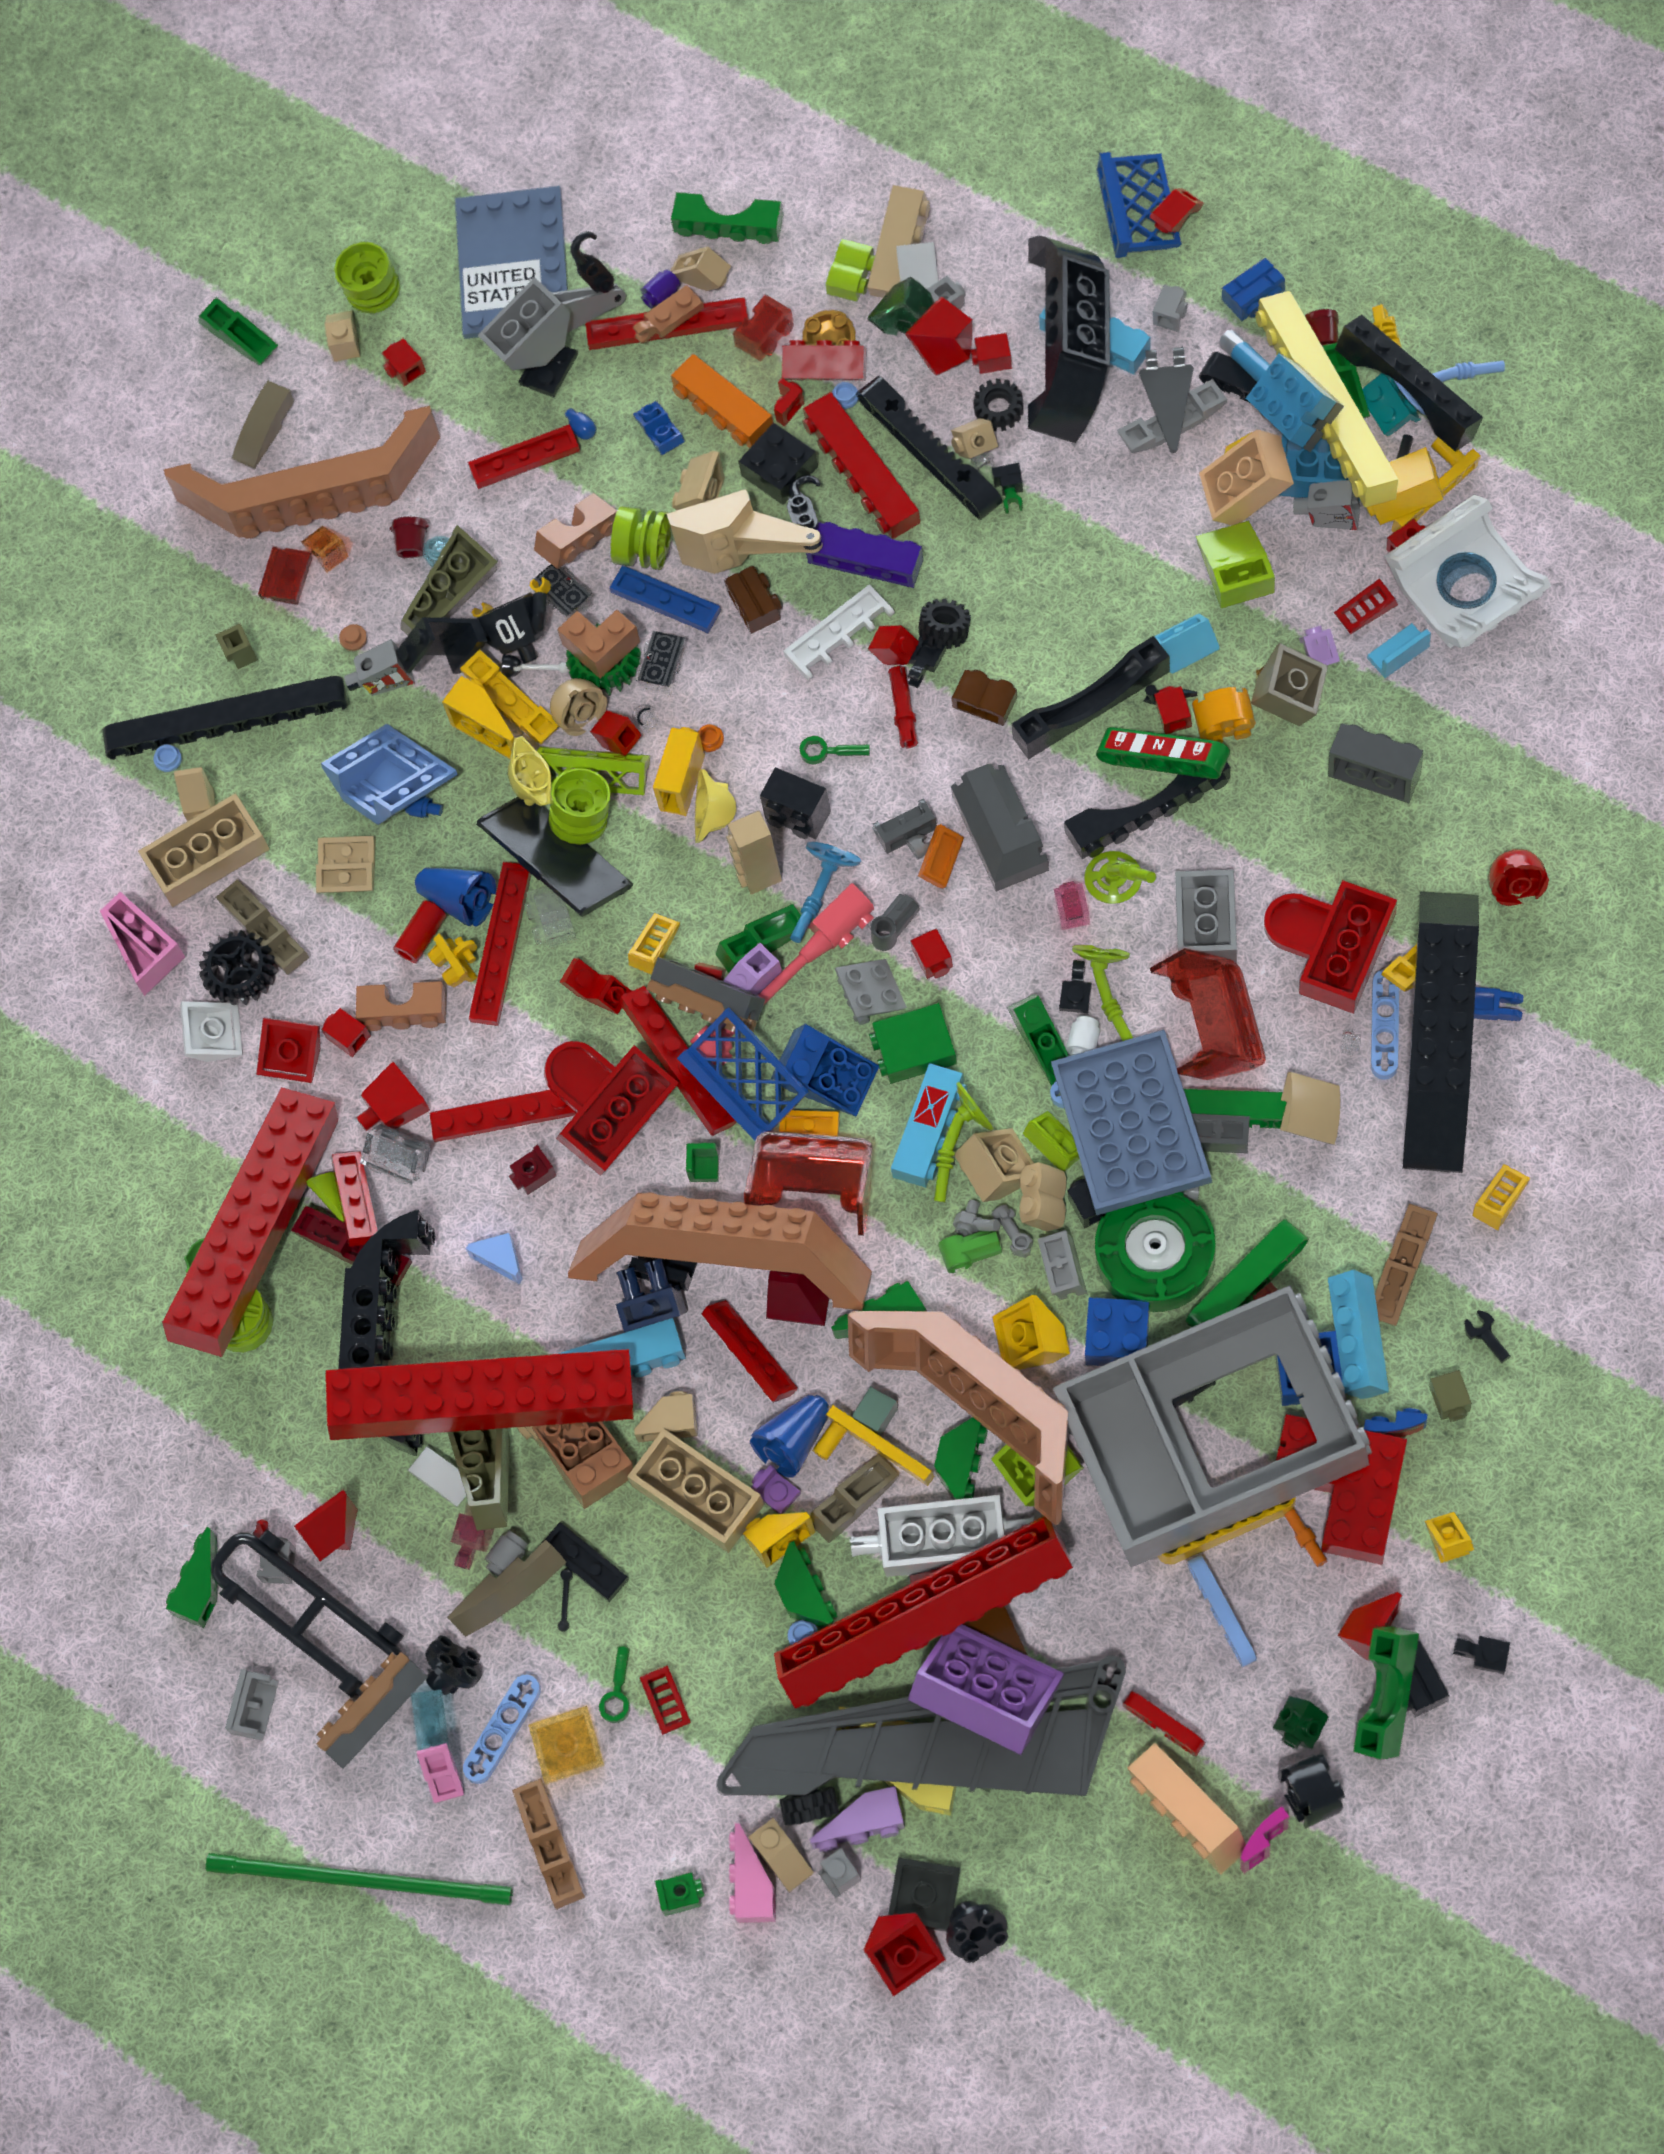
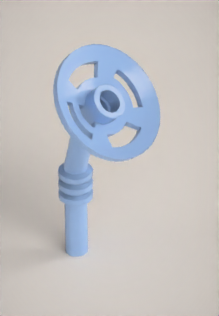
M1504 361L1473 364V362L1456 363L1455 367L1432 374L1441 382L1454 378L1462 380V378L1468 379L1469 377L1471 379L1475 375L1504 372L1505 363ZM1395 381L1408 401L1418 411L1426 415L1414 397L1401 384Z

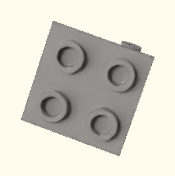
M886 959L835 968L838 976L837 981L842 985L845 999H848L847 1005L851 1007L854 1014L853 1019L856 1022L858 1021L859 1025L868 1023L870 1021L869 1016L907 1008Z

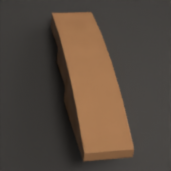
M1412 1204L1408 1205L1375 1292L1380 1321L1397 1326L1438 1213Z
M537 1779L513 1789L512 1791L528 1839L533 1847L555 1909L557 1910L585 1898L542 1779Z

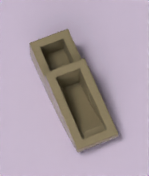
M267 380L242 427L231 457L233 460L253 469L257 467L282 429L281 422L295 402L291 390Z
M878 1454L837 1486L833 1495L812 1510L810 1517L814 1529L830 1543L884 1494L899 1478V1474Z

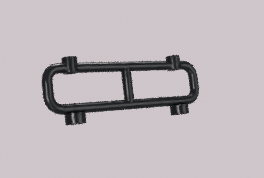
M268 1529L259 1538L250 1533L242 1532L232 1535L215 1554L211 1562L210 1571L212 1578L222 1588L219 1594L233 1605L238 1600L341 1681L338 1688L351 1698L355 1694L361 1696L363 1692L359 1688L363 1682L302 1636L324 1606L388 1656L392 1652L396 1656L402 1652L397 1647L404 1637L400 1632L387 1622H384L377 1631L279 1555L278 1552L285 1543ZM239 1545H247L315 1598L293 1627L224 1574L223 1564Z

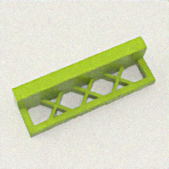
M539 747L537 749V752L543 757L547 765L551 766L559 775L571 768L593 769L596 773L599 770H605L614 778L608 784L611 790L610 793L645 795L646 771L650 765V755L627 754L623 756L614 752ZM627 772L639 773V787L628 786L621 777ZM555 777L553 780H551V788H552L553 782L555 781V779H556L557 777Z

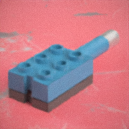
M1235 331L1225 332L1220 338V347L1257 382L1246 399L1289 441L1311 452L1324 434L1321 431L1326 423L1332 424L1344 405L1299 363L1278 353L1273 362L1269 364Z

